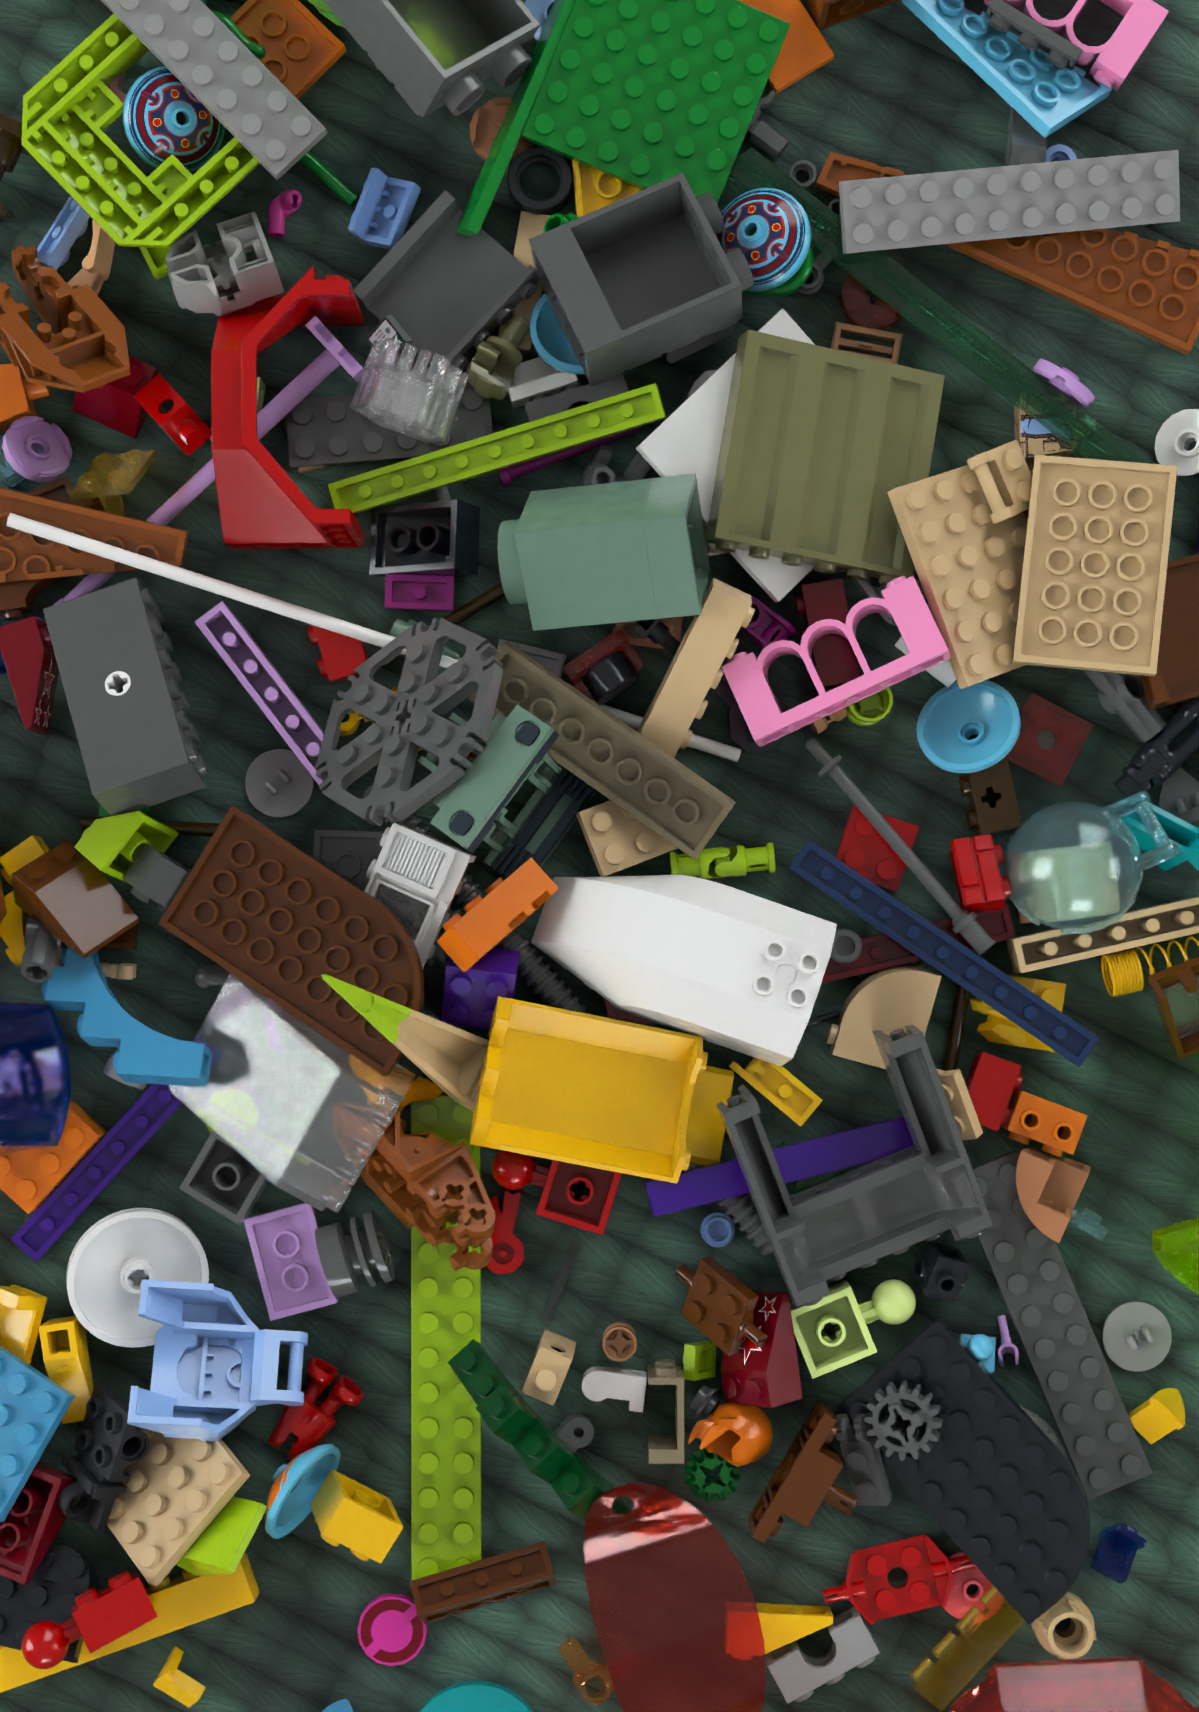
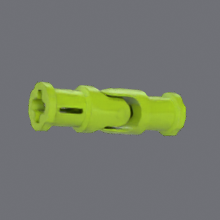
M767 843L766 847L745 848L744 845L728 848H706L702 850L696 860L687 854H676L675 851L669 853L671 875L699 876L701 879H713L727 876H746L747 872L768 870L769 873L776 872L773 843ZM713 860L715 861V867L710 865Z

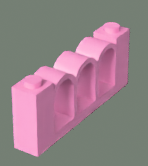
M992 0L983 1L987 6H989ZM1002 0L1083 49L1076 64L1092 66L1089 74L1094 77V80L1099 85L1103 83L1109 88L1112 87L1116 92L1169 13L1167 9L1153 0H1099L1124 18L1105 44L1087 46L1076 38L1073 31V23L1088 0H1078L1070 13L1059 20L1042 18L1036 12L1033 0Z
M901 576L887 583V588L881 591L884 599L871 597L859 601L849 611L845 624L834 619L816 621L807 628L802 636L800 645L788 640L772 642L761 651L758 658L753 652L749 654L740 652L733 655L731 659H728V664L721 666L752 737L759 747L951 658L914 576L907 579L905 576ZM884 613L895 622L909 654L871 671L857 642L856 629L861 619L868 614ZM831 633L839 634L845 637L851 644L864 675L826 692L813 664L812 648L822 636ZM795 655L804 661L819 696L782 713L769 685L768 669L771 663L779 656Z

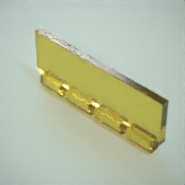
M994 1585L979 1599L986 1608L981 1611L976 1605H973L955 1625L962 1634L958 1637L950 1630L932 1649L931 1652L938 1660L934 1663L926 1656L910 1673V1676L916 1681L913 1685L915 1690L941 1711L1025 1622Z

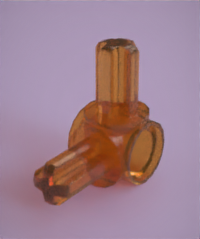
M575 1637L568 1638L558 1647L559 1652L574 1674L572 1682L580 1695L591 1704L605 1702L610 1697V1694L617 1689L615 1683L640 1665V1659L630 1647L626 1648L605 1665L598 1661L591 1662ZM592 1677H600L603 1682L600 1692L595 1695L587 1694V1681Z

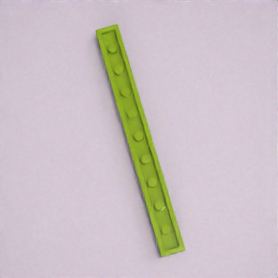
M654 383L328 484L334 509H351L353 514H357L666 419L658 386Z

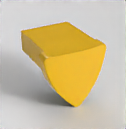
M1177 1388L1159 1390L1128 1414L1133 1427L1151 1445L1173 1430H1180L1185 1426V1408Z
M175 1646L153 1686L190 1708L200 1700L206 1687L177 1669L184 1651Z

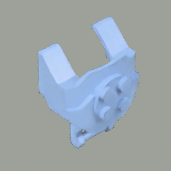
M142 1279L138 1316L164 1325L156 1332L150 1391L138 1386H131L127 1424L162 1433L164 1437L200 1439L199 1441L217 1442L254 1412L256 1406L269 1404L302 1406L304 1404V1393L301 1392L303 1354L304 1347L308 1345V1333L286 1330H259L245 1314L231 1292L215 1287L211 1283ZM280 1344L290 1346L287 1390H277Z

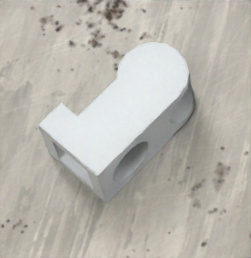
M592 1366L584 1372L581 1384L582 1392L589 1400L594 1402L602 1401L606 1398L629 1401V1411L643 1413L647 1372L605 1366Z

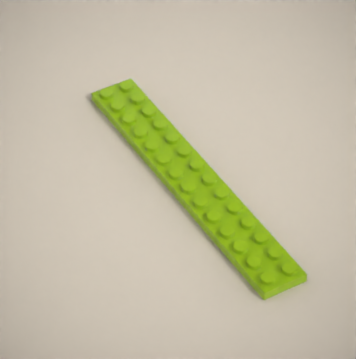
M440 1095L428 1102L411 1103V1134L432 1132L450 1141L453 1146L463 1141L468 1147L481 1178V1146L470 1144L473 1112L463 1105L456 1103L449 1095ZM446 1222V1228L458 1225V1223L452 1225ZM415 1226L411 1228L412 1581L482 1560V1417L475 1408L477 1404L448 1364L471 1340L475 1339L481 1344V1269L474 1270L462 1267L455 1271L451 1266L452 1263L449 1261V1257L457 1252L456 1244L442 1242L438 1246L433 1247ZM469 1246L468 1248L469 1253L474 1250L481 1253L480 1246L478 1248Z

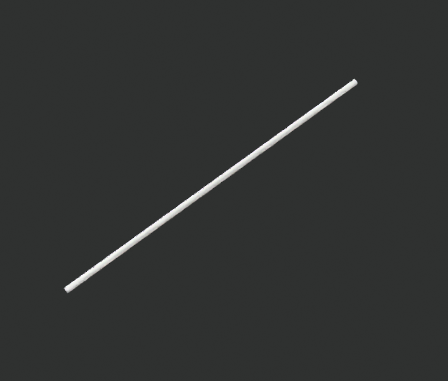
M10 513L7 519L8 527L382 648L396 638L20 515ZM403 649L401 654L406 655L407 649ZM442 655L439 666L448 669L461 658L456 660ZM600 705L632 729L638 730L643 720V717L606 705ZM692 734L687 745L688 747L734 762H738L741 754V749L696 734Z

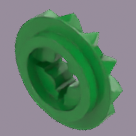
M700 1448L689 1457L685 1466L684 1475L687 1487L695 1497L707 1503L712 1501L723 1502L726 1497L735 1492L740 1480L739 1467L732 1465L715 1453L706 1451L705 1448L703 1450H700ZM721 1464L718 1474L723 1484L715 1480L705 1484L706 1473L701 1465L713 1470Z

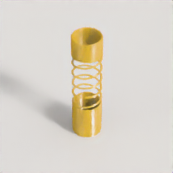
M1190 936L1187 938L1183 949L1178 941L1171 940L1167 947V953L1161 945L1155 943L1150 949L1149 957L1140 947H1136L1134 950L1131 948L1130 950L1127 949L1102 955V976L1109 995L1117 997L1118 995H1127L1128 993L1131 994L1143 990V971L1136 951L1140 950L1149 964L1150 975L1155 973L1152 965L1154 947H1158L1162 951L1166 959L1167 968L1172 967L1170 962L1171 944H1177L1184 956V961L1189 960L1187 957L1189 940H1194L1198 947L1199 941L1195 937Z

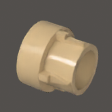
M1067 1592L1056 1604L1031 1623L1033 1632L1043 1648L1066 1662L1067 1659L1079 1658L1086 1654L1091 1648L1093 1640L1097 1641L1095 1623L1090 1610L1077 1595L1071 1592ZM1071 1618L1070 1626L1066 1630L1058 1631L1055 1629L1061 1620Z

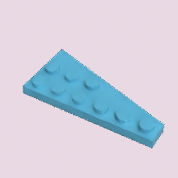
M902 0V3L932 30L939 39L952 49L962 61L972 68L1044 138L1106 99L1113 89L1103 83L1098 86L1084 78L1086 72L1077 66L1071 70L1066 66L1062 69L1053 65L1047 60V53L1039 48H1036L1035 51L1025 48L1017 41L1019 36L1009 30L1006 33H1002L989 25L988 21L990 19L985 12H982L980 16L964 7L963 0Z

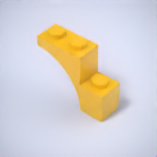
M31 835L0 857V863L3 866L0 869L1 874L13 886L11 874L50 849L40 836ZM12 891L4 897L7 914L0 924V937L9 947L5 950L6 954L16 966L21 965L26 948L24 943L29 914L15 904L14 892Z

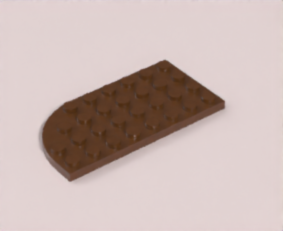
M232 805L158 924L384 1077H389L403 1053L328 985L321 975L327 974L421 1013L424 999L423 970L419 953L408 930L400 919L379 900L246 812Z

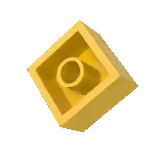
M331 1469L310 1503L315 1517L314 1521L321 1532V1538L333 1546L338 1547L339 1544L350 1548L352 1554L363 1561H368L370 1558L381 1564L403 1529V1525L390 1498Z

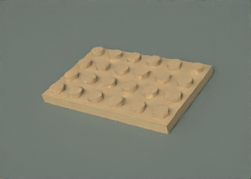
M1035 455L1013 664L1156 676L1177 466Z
M968 465L909 483L887 492L933 618L951 656L949 661L959 688L963 689L1025 666L1024 664H1013L1027 531L1025 513L1022 512L997 524H993L990 517L993 514L974 469L970 470Z

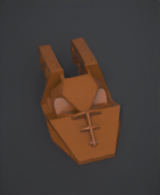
M20 245L13 249L12 265L14 273L43 323L37 325L36 336L31 330L30 308L25 306L24 303H16L10 296V287L6 282L2 283L0 281V344L15 367L21 366L27 382L84 393L91 389L102 388L107 383L130 375L125 326L90 286L85 284L71 289L52 266L46 267L41 265L37 257V248L34 245L26 248Z
M339 1101L334 1104V1136L364 1182L409 1230L415 1226L433 1247L438 1246L442 1242L456 1244L457 1252L449 1257V1261L452 1263L451 1266L455 1271L462 1267L476 1270L487 1266L492 1257L493 1243L490 1236L494 1232L496 1217L467 1145L462 1141L453 1146L450 1141L432 1132L405 1134L406 1121L400 1118V1112L346 1101ZM446 1222L452 1225L458 1223L455 1227L446 1228ZM469 1246H472L473 1248H478L480 1246L481 1253H478L475 1250L469 1253L468 1248Z

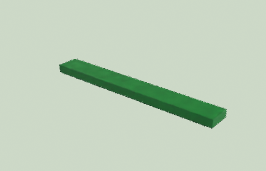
M555 0L531 55L532 64L519 82L455 232L464 237L477 235L481 229L530 116L576 0Z

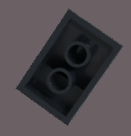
M454 499L381 506L372 509L369 575L478 576L480 507Z

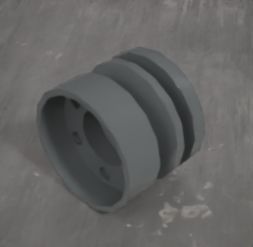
M374 1210L363 1213L365 1229L357 1216L351 1217V1234L349 1235L346 1234L339 1222L315 1229V1239L321 1265L328 1285L336 1299L360 1291V1274H364L371 1287L378 1285L376 1269H378L385 1283L395 1279L392 1247L387 1232L379 1222Z

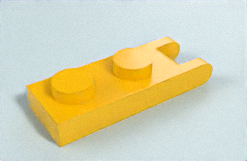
M753 1058L745 1069H742L734 1061L729 1065L734 1072L800 1127L823 1101L783 1066L780 1067L757 1058Z

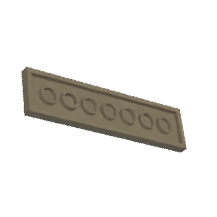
M509 641L505 642L500 648L499 653L495 656L502 662L503 666L501 668L504 671L493 717L495 718L500 713L507 718L518 704L552 727L559 734V737L546 754L696 860L736 802ZM478 690L469 697V700L474 704Z

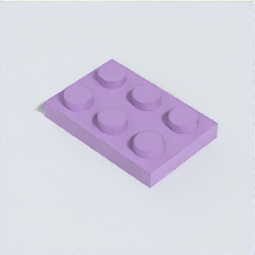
M312 1200L248 1217L244 1220L270 1321L338 1303L339 1299L335 1298L328 1285L319 1258L315 1229L320 1227Z

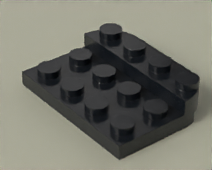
M52 1542L28 1585H23L0 1575V1646L21 1650L23 1636L33 1624L44 1620L61 1624L73 1617L71 1606L76 1604L75 1597L94 1587L97 1592L98 1576H95L93 1564L85 1554L86 1552L76 1547ZM83 1637L69 1644L63 1661L78 1663L84 1640Z

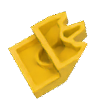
M1008 975L1062 1012L1066 990L1065 983ZM970 999L972 1011L988 1015L987 1021L980 1024L977 1031L989 1042L1055 1052L980 999Z

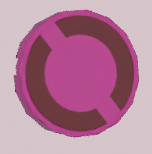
M390 1593L381 1594L370 1601L361 1613L357 1628L359 1644L365 1654L379 1664L387 1666L402 1665L415 1658L424 1646L427 1624H421L417 1616L414 1600L409 1596Z

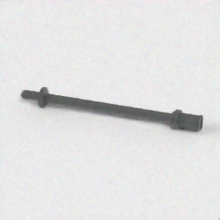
M807 738L805 740L806 749L823 767L817 775L823 777L829 774L952 918V925L954 926L952 930L955 934L959 932L977 952L978 956L995 943V940L975 919L977 915L974 911L970 913L968 910H963L843 771L839 766L843 756L839 754L833 759L816 738Z

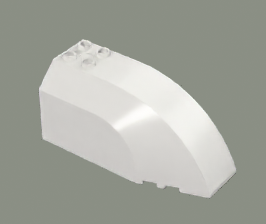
M686 875L554 877L553 882L559 890L545 902L531 943L564 969L578 977L590 989L600 994L612 1006L623 1012L677 1031L701 1036L703 1040L780 1067L793 1059L809 1022L832 952L837 924L727 885Z

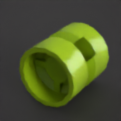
M890 687L845 707L848 715L847 718L859 726H871L878 723L890 712L893 705V694Z

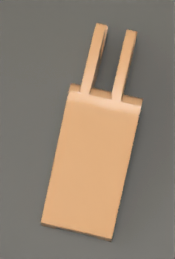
M93 220L92 243L88 255L82 261L83 268L67 284L71 289L88 284L98 296L104 281L109 278L115 241Z

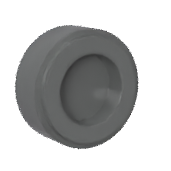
M850 929L836 930L830 957L838 963H851L855 961L862 951L860 937Z

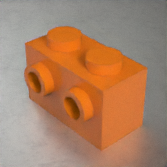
M1021 1090L1014 1093L1009 1105L1011 1106L1010 1117L1006 1125L1001 1127L1011 1131L1009 1138L1029 1145L1030 1139L1043 1143L1042 1151L1058 1157L1062 1156L1063 1151L1073 1155L1088 1115ZM1029 1114V1120L1025 1123L1024 1119ZM1061 1127V1132L1058 1135L1057 1131Z

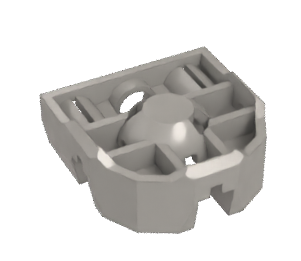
M255 211L216 224L222 239L215 242L216 248L210 249L209 244L202 246L196 230L186 234L172 244L165 257L168 276L178 305L182 309L187 308L195 313H214L218 316H224L248 308L255 304L256 301L284 292L274 259ZM255 250L257 260L247 262L245 253ZM233 293L235 299L228 301L227 296L220 297L219 295Z

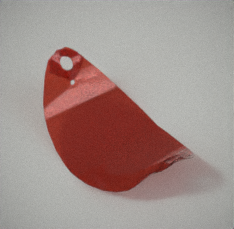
M642 1482L627 1483L610 1489L599 1496L593 1502L586 1518L583 1545L585 1577L597 1633L613 1686L623 1711L762 1712L765 1697L766 1669L764 1640L753 1594L741 1566L721 1533L691 1503L653 1484ZM617 1497H630L634 1502L633 1509L626 1514L614 1512L612 1503Z

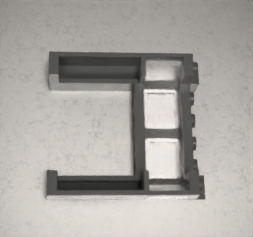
M914 1025L905 1026L907 1033L904 1032V1029H897L888 1036L881 1030L872 1031L914 1145L789 1196L758 1115L761 1113L758 1102L744 1084L738 1087L740 1095L732 1096L726 1100L727 1106L723 1101L717 1104L794 1308L801 1305L811 1306L821 1301L823 1296L830 1293L826 1281L840 1280L846 1276V1272L858 1267H871L879 1261L878 1259L889 1254L899 1255L905 1253L910 1249L911 1245L920 1241L929 1242L936 1240L945 1231L955 1241L962 1238H974L981 1235L984 1229L993 1226L923 1032Z

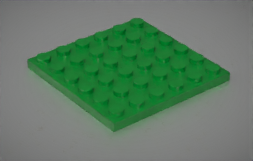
M576 0L523 130L522 139L642 190L683 173L695 197L710 192L718 204L790 23L737 0Z

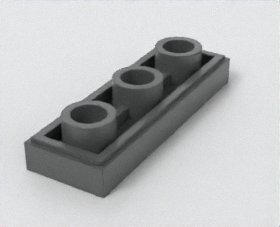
M992 0L986 13L990 19L988 21L990 26L1002 33H1006L1009 30L1019 36L1017 41L1022 46L1032 51L1039 48L1048 54L1047 60L1059 68L1064 69L1065 66L1074 67L1083 49L1002 0Z

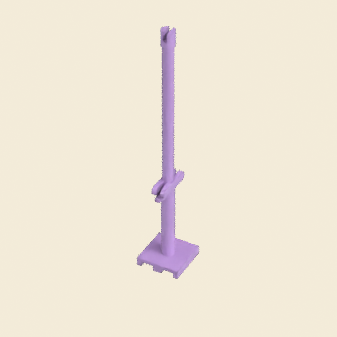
M316 316L305 326L326 349L257 413V436L259 440L340 364L360 386L371 378ZM213 458L146 521L167 525L215 480ZM116 572L88 574L64 598H60L54 605L97 591Z

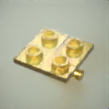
M133 449L122 454H100L93 459L92 465L85 474L79 477L78 483L69 493L71 500L99 497L106 512L126 516L121 494L131 493L158 454L156 450L141 451L140 449Z

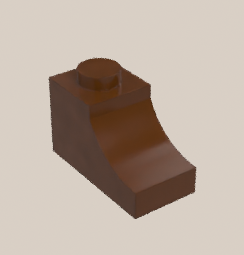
M64 577L0 583V617H3L5 621H13L25 618L24 613L35 612L34 602L41 591L54 582L64 580Z

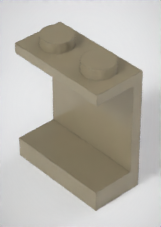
M673 1359L655 1360V1365H647L649 1385H675V1434H647L649 1464H684V1374L682 1364H675Z

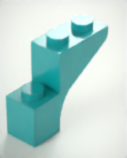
M1137 799L1132 803L1116 824L1164 872L1187 860L1199 871L1198 827L1144 799Z

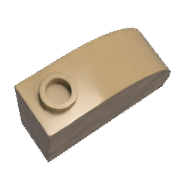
M895 966L880 970L864 979L846 999L837 1025H830L826 1044L831 1045L832 1055L886 1069L872 1031L881 1030L888 1036L897 1029H904V1032L907 1033L905 1026L914 1025L923 1032L925 1037L941 980V975L938 971L915 966Z

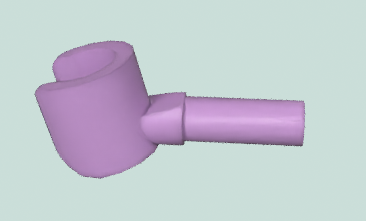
M1006 1315L997 1316L1001 1335L998 1362L1004 1367L1002 1355L1008 1352L1015 1356V1364L1017 1365L1019 1362V1351L1011 1343Z

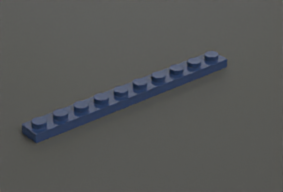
M809 839L790 865V870L1077 1067L1082 1065L1100 1039Z

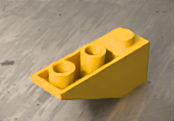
M76 1316L49 1319L39 1326L43 1361L48 1378L75 1395L62 1419V1424L84 1421L87 1403L94 1389L85 1328Z

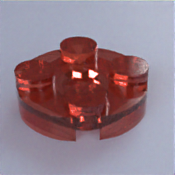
M870 260L861 262L858 267L851 270L847 275L841 289L840 300L846 312V317L853 325L878 330L898 323L909 303L908 279L889 263ZM874 288L881 291L880 294L884 296V301L877 300L875 304H871L869 302L870 296L866 294V291H873Z

